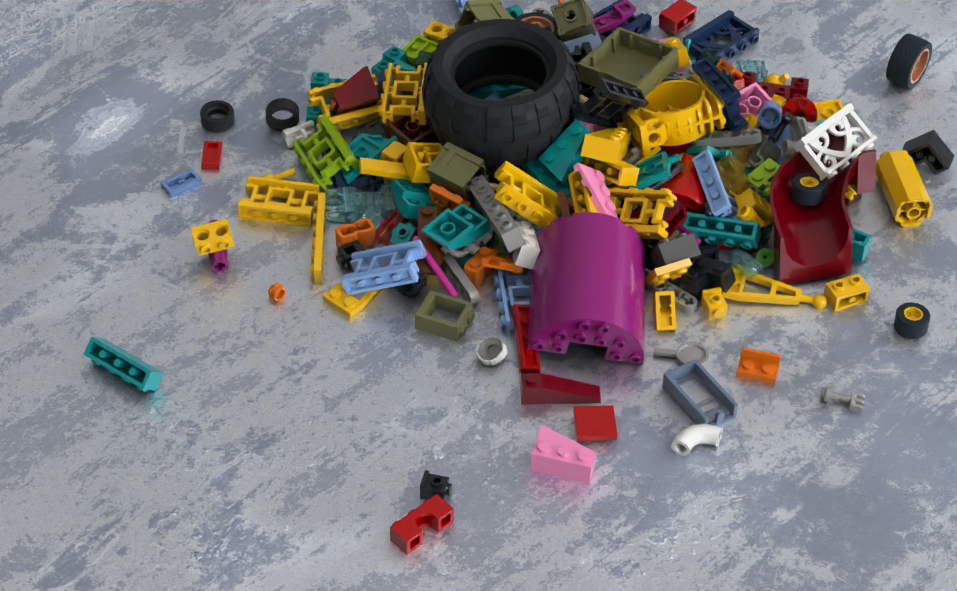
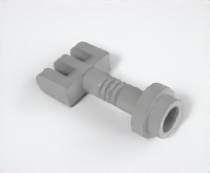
M827 386L822 387L820 398L824 402H827L828 399L841 401L849 404V411L861 413L863 411L865 395L852 391L851 396L842 395L831 391V387Z

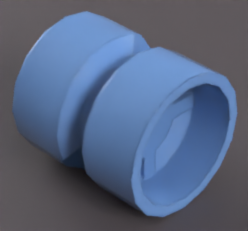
M772 100L762 103L758 114L760 125L767 129L777 127L782 119L781 106Z

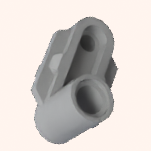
M794 116L790 123L792 140H783L780 147L781 157L789 158L796 152L793 146L818 127L820 123L807 122L804 117Z

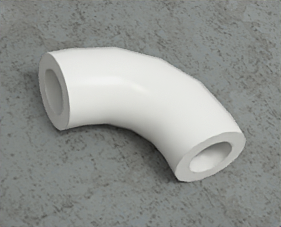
M696 424L681 430L674 438L671 448L676 454L686 456L698 444H709L717 447L723 433V427L711 424Z

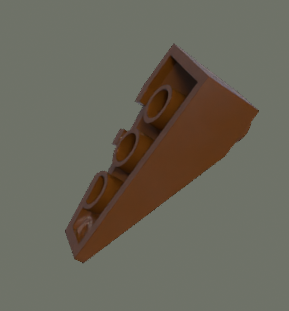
M418 206V237L438 266L441 267L445 256L440 249L442 246L423 234L421 229L444 211L433 206ZM424 258L417 260V266L423 270L422 273H425L427 276H436Z

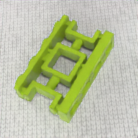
M324 114L319 118L322 124H316L318 131L307 140L300 137L299 143L296 140H293L292 143L295 146L293 150L298 157H301L299 160L307 168V173L312 178L314 177L313 183L319 184L320 187L327 191L329 190L327 184H333L330 177L342 168L347 172L350 170L349 166L356 169L359 166V161L335 124ZM326 130L328 131L329 135L331 136V138H332L331 140L328 138V134L326 133ZM330 147L331 151L318 160L317 157ZM339 150H340V152L342 153V155L344 156L345 160H343V159L341 158V154L339 153Z

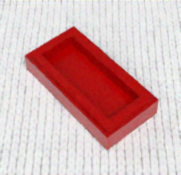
M204 141L201 170H220L222 141Z

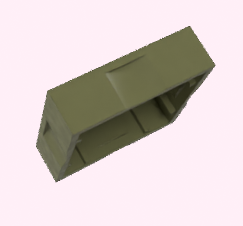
M618 27L598 48L592 50L578 63L579 81L599 88L596 82L603 78L641 89L646 97L679 66L678 48Z

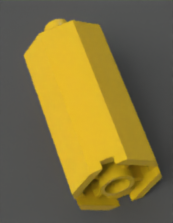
M905 150L883 152L880 155V159L876 162V175L893 217L903 227L919 226L922 224L921 220L924 218L927 220L931 217L933 205L915 163Z

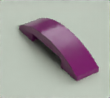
M624 0L614 4L613 11L594 18L593 20L599 34L607 32L626 21L636 12V8L628 0Z

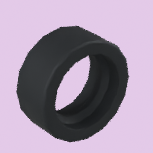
M287 98L272 100L266 107L267 125L279 132L297 126L299 123L298 105ZM283 110L293 114L290 118L281 120L272 116L275 112Z
M220 100L204 104L200 110L201 124L206 130L211 132H222L230 129L235 120L232 105ZM213 114L226 115L225 117L219 119H213L209 117Z

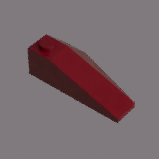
M540 372L519 373L521 404L601 403L600 386Z

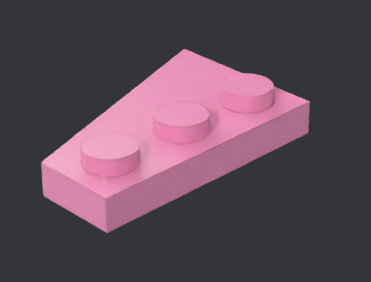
M581 163L575 164L573 168L575 172H580L583 177L581 183L591 192L590 199L598 213L618 218L615 211L616 207L610 198V191L606 187L603 173Z

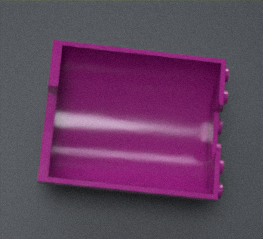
M573 213L572 217L564 218L561 216L550 221V225L544 229L541 228L536 234L540 252L533 270L531 269L527 349L566 354L569 342L607 347L604 357L607 360L643 364L645 246L639 237V233L632 226L628 227L623 224L621 219L601 213Z

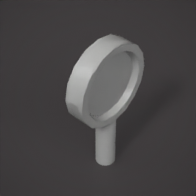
M697 342L682 343L678 346L677 350L654 348L653 356L676 358L679 366L697 359L705 367L709 360L707 348Z

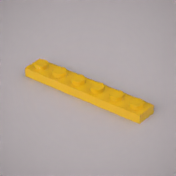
M318 193V200H314V211H317V213H313V224H316L313 225V237L316 238H312V250L315 251H311V263L314 264L310 265V276H314V284H322L326 193Z

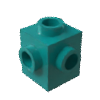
M399 222L398 226L392 231L391 239L389 240L390 244L395 245L412 241L415 236H418L416 227L410 223L405 225Z

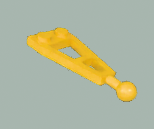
M342 282L324 293L322 298L324 302L351 319L364 309L380 289L367 291L358 300L352 295H347Z
M735 267L732 268L736 281L727 293L723 292L722 294L724 298L743 302L798 306L799 302L812 304L816 309H823L827 305V299L822 294H817L814 297L801 294L802 290L749 270ZM749 280L771 288L770 294L743 292L745 281ZM776 291H780L791 296L776 295Z

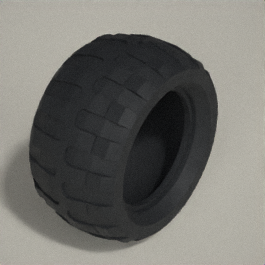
M491 19L464 26L451 33L437 45V49L430 54L422 86V97L427 121L433 134L438 137V141L442 146L449 142L484 159V166L500 167L505 161L516 166L538 159L574 122L575 118L570 106L580 102V85L576 66H574L569 49L564 42L556 38V35L538 25L521 20ZM492 85H517L535 91L529 95L510 100H485L467 95L476 89Z

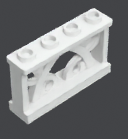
M851 103L824 121L793 146L797 152H801L820 176L819 179L821 181L826 177L831 179L838 173L836 171L838 168L843 170L850 164L848 160L852 159L854 161L861 153L860 151L863 149L864 151L869 150L874 146L872 142L877 139L876 135L870 132L853 109L855 108ZM835 126H839L840 130L843 129V131H837L835 129ZM826 130L832 135L844 136L845 144L843 151L827 148L829 136ZM852 132H857L862 137L863 142L857 143L856 138L859 139L860 137L852 135ZM819 138H822L824 140L823 146H821L823 142H820ZM821 155L825 156L823 159L824 164L827 160L831 162L830 167H825L820 161Z

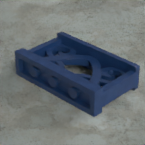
M728 10L685 36L683 44L686 47L685 40L690 39L691 44L688 53L699 60L708 57L716 66L721 58L728 61L739 53L744 52L750 46L755 45L759 40L760 29L750 26L734 16L733 11ZM730 36L731 42L730 44H714V37Z

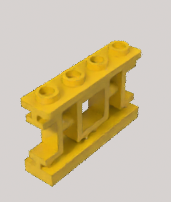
M389 63L388 69H385L384 93H381L382 106H379V116L382 117L383 123H387V119L393 122L394 115L411 116V122H415V119H418L419 125H426L427 118L424 112L422 86L428 63L424 64V68L418 65L417 71H401L400 65H396V68H393V63ZM398 91H414V94L398 95Z
M372 74L371 76L377 89L378 83L377 81H375L376 76L375 74ZM347 80L340 83H331L321 88L315 87L308 91L307 101L310 103V106L319 105L323 115L325 114L338 130L370 123L380 118L379 106H382L381 100H378L377 105L369 108H362L331 117L329 111L335 109H332L330 104L326 105L324 99L332 98L333 92ZM319 115L317 118V123H319L320 125L322 124V122L319 118H321L323 115Z
M505 161L494 173V177L502 182L496 189L497 193L494 197L496 200L543 229L550 225V221L558 218L561 209L556 192L508 161Z
M255 176L247 177L245 189L246 194H251V198H241L239 200L238 219L311 228L314 207L307 205L308 202L318 200V193H320L319 184ZM273 197L288 199L287 203L271 202Z
M620 187L608 188L612 203L616 207L617 216L621 215L622 223L628 227L632 226L639 233L640 239L664 240L668 238L669 233L665 228H668L669 224L662 220L665 207H673V202L677 200V197L672 194L671 190L661 188V190H654L652 188L641 190L634 187H629L628 189ZM620 200H625V201H624V204H623V208H620V205H621V201H620ZM652 201H657L655 209H652ZM633 206H642L639 219H630ZM649 217H652L651 223L653 225H647Z

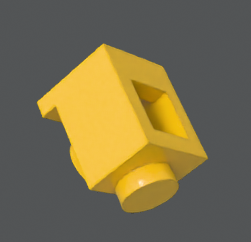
M721 287L702 290L701 306L708 320L727 316L728 305L721 293Z

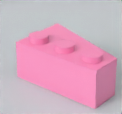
M541 425L531 453L530 470L590 484L595 470L596 452Z

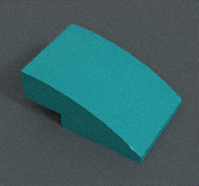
M392 178L391 184L394 199L404 218L418 220V206H433L442 210L441 207L430 202L429 186L426 183H412L411 181Z
M461 203L452 211L447 208L421 229V232L444 248L453 250L464 247L484 236L490 231V225L487 218Z

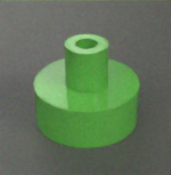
M760 248L755 253V261L762 267H768L774 262V253L768 248Z

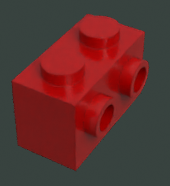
M678 0L667 9L661 11L659 14V27L672 35H676L696 21L697 7L685 0Z

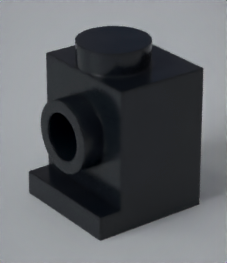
M358 240L337 247L338 256H336V260L340 267L344 266L346 269L352 268L350 263L353 260L351 257L352 253L365 250Z
M425 470L420 484V499L427 500L437 494L445 501L446 496H450L452 491L449 477L430 474L428 470Z

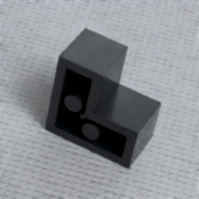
M935 130L905 142L902 149L907 151L908 155L912 157L915 166L925 162L935 175L948 170L955 156Z
M699 256L687 270V273L680 279L682 290L694 296L698 301H701L702 290L721 287V292L727 293L736 281L731 263Z

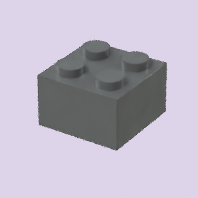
M687 233L677 235L674 240L670 241L667 238L659 241L650 254L655 268H659L690 258L693 264L701 255L694 234L687 235Z

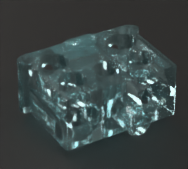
M749 59L736 61L737 70L757 73L756 82H764L768 74L764 60Z

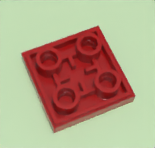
M613 405L573 406L577 441L617 440L618 435Z

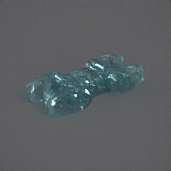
M384 185L377 192H358L355 187H340L324 192L326 193V205L332 206L325 209V220L329 223L353 224L360 220L361 217L382 216V219L395 222L408 219L402 216L397 207L392 185ZM335 195L338 199L330 200L328 197ZM331 213H339L336 217L329 216Z

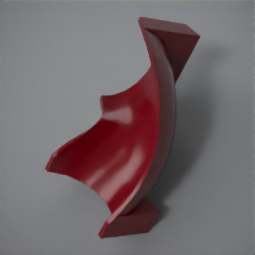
M836 125L835 129L839 131L840 128ZM826 130L829 136L827 148L843 151L845 144L844 136H835ZM819 138V141L823 142V144L821 145L823 146L824 140L822 138ZM875 149L861 152L854 161L852 159L848 160L850 164L843 170L838 168L836 170L838 173L831 179L826 177L824 179L826 182L824 201L815 206L798 204L791 197L792 182L797 175L803 173L818 175L801 152L796 151L778 168L770 185V204L774 221L773 277L776 281L791 284L851 274L853 226L845 207V191L848 184L857 194L875 191L877 152ZM821 155L820 161L824 164L823 159L825 156ZM827 160L824 166L830 167L831 162Z

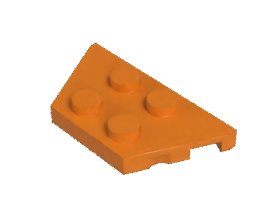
M505 247L483 257L481 261V266L507 270L515 274H522L529 270L528 268L515 265L512 257L514 250L509 253Z

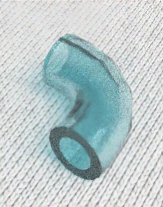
M734 249L726 256V262L731 263L732 267L739 269L749 280L754 278L763 269V266L744 250Z

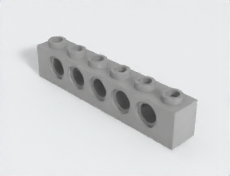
M480 175L472 178L467 184L470 187L471 196L485 218L489 220V224L507 251L510 253L525 245V240L518 225L503 203L494 198L496 193L485 177Z

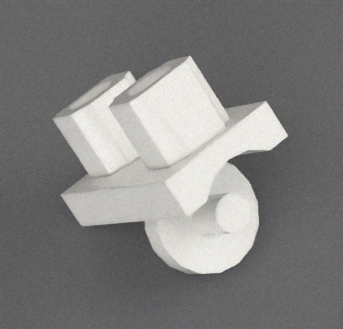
M314 121L302 122L292 128L284 129L282 133L286 147H294L293 140L299 143L300 137L307 140L315 134Z

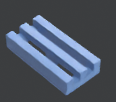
M190 169L161 182V188L165 189V192L169 193V197L172 198L201 185L202 178L193 169Z

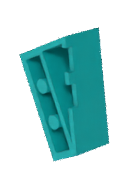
M577 118L538 158L568 188H570L568 175L574 171L573 166L581 163L584 156L580 155L585 134L592 133Z

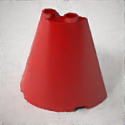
M684 154L678 163H682L685 168L661 188L671 190L672 194L677 197L676 201L684 202L685 208L695 210L697 214L705 215L703 204L708 203L692 160L695 156Z

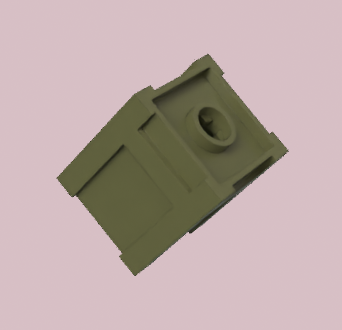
M467 0L464 10L454 27L458 30L483 20L514 18L509 15L501 0Z
M569 0L559 5L550 6L558 28V35L563 42L595 32L598 33L601 39L593 20V11L586 0Z
M446 142L441 152L426 169L432 184L434 183L439 187L442 186L447 191L458 194L472 204L474 200L470 193V187L467 186L469 181L474 177L483 175L487 182H490L488 175H486L484 159L449 142Z

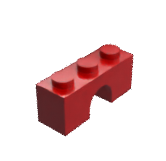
M436 494L432 498L425 500L415 510H411L401 520L395 521L390 527V541L408 555L423 544V530L421 527H431L439 533L453 523L454 508Z

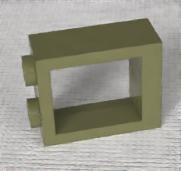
M430 290L415 314V329L458 342L461 335H465L468 323H472L474 319L473 303ZM436 308L458 314L460 317L454 324L431 315Z

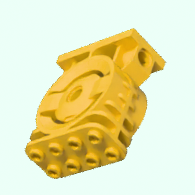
M692 74L689 76V81L683 77L679 80L661 82L645 97L649 103L646 107L629 110L622 116L623 122L617 123L619 126L627 127L628 131L632 132L630 143L634 147L638 146L640 151H642V156L648 158L652 156L650 148L659 145L677 146L690 143L702 137L706 132H714V125L719 130L723 129L726 119L722 112V108H724L722 101L698 76Z

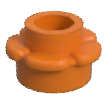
M280 283L271 285L268 290L271 300L281 301L286 295V289Z

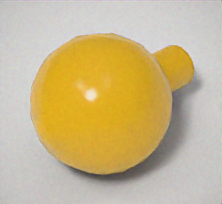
M772 73L765 78L764 83L785 85L789 75L785 73L781 76L777 73Z

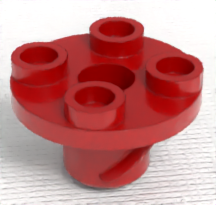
M794 97L787 101L782 109V115L789 112L793 117H804L807 122L817 121V108L808 98Z

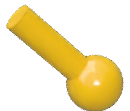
M294 168L275 175L267 173L263 178L282 180L296 175Z

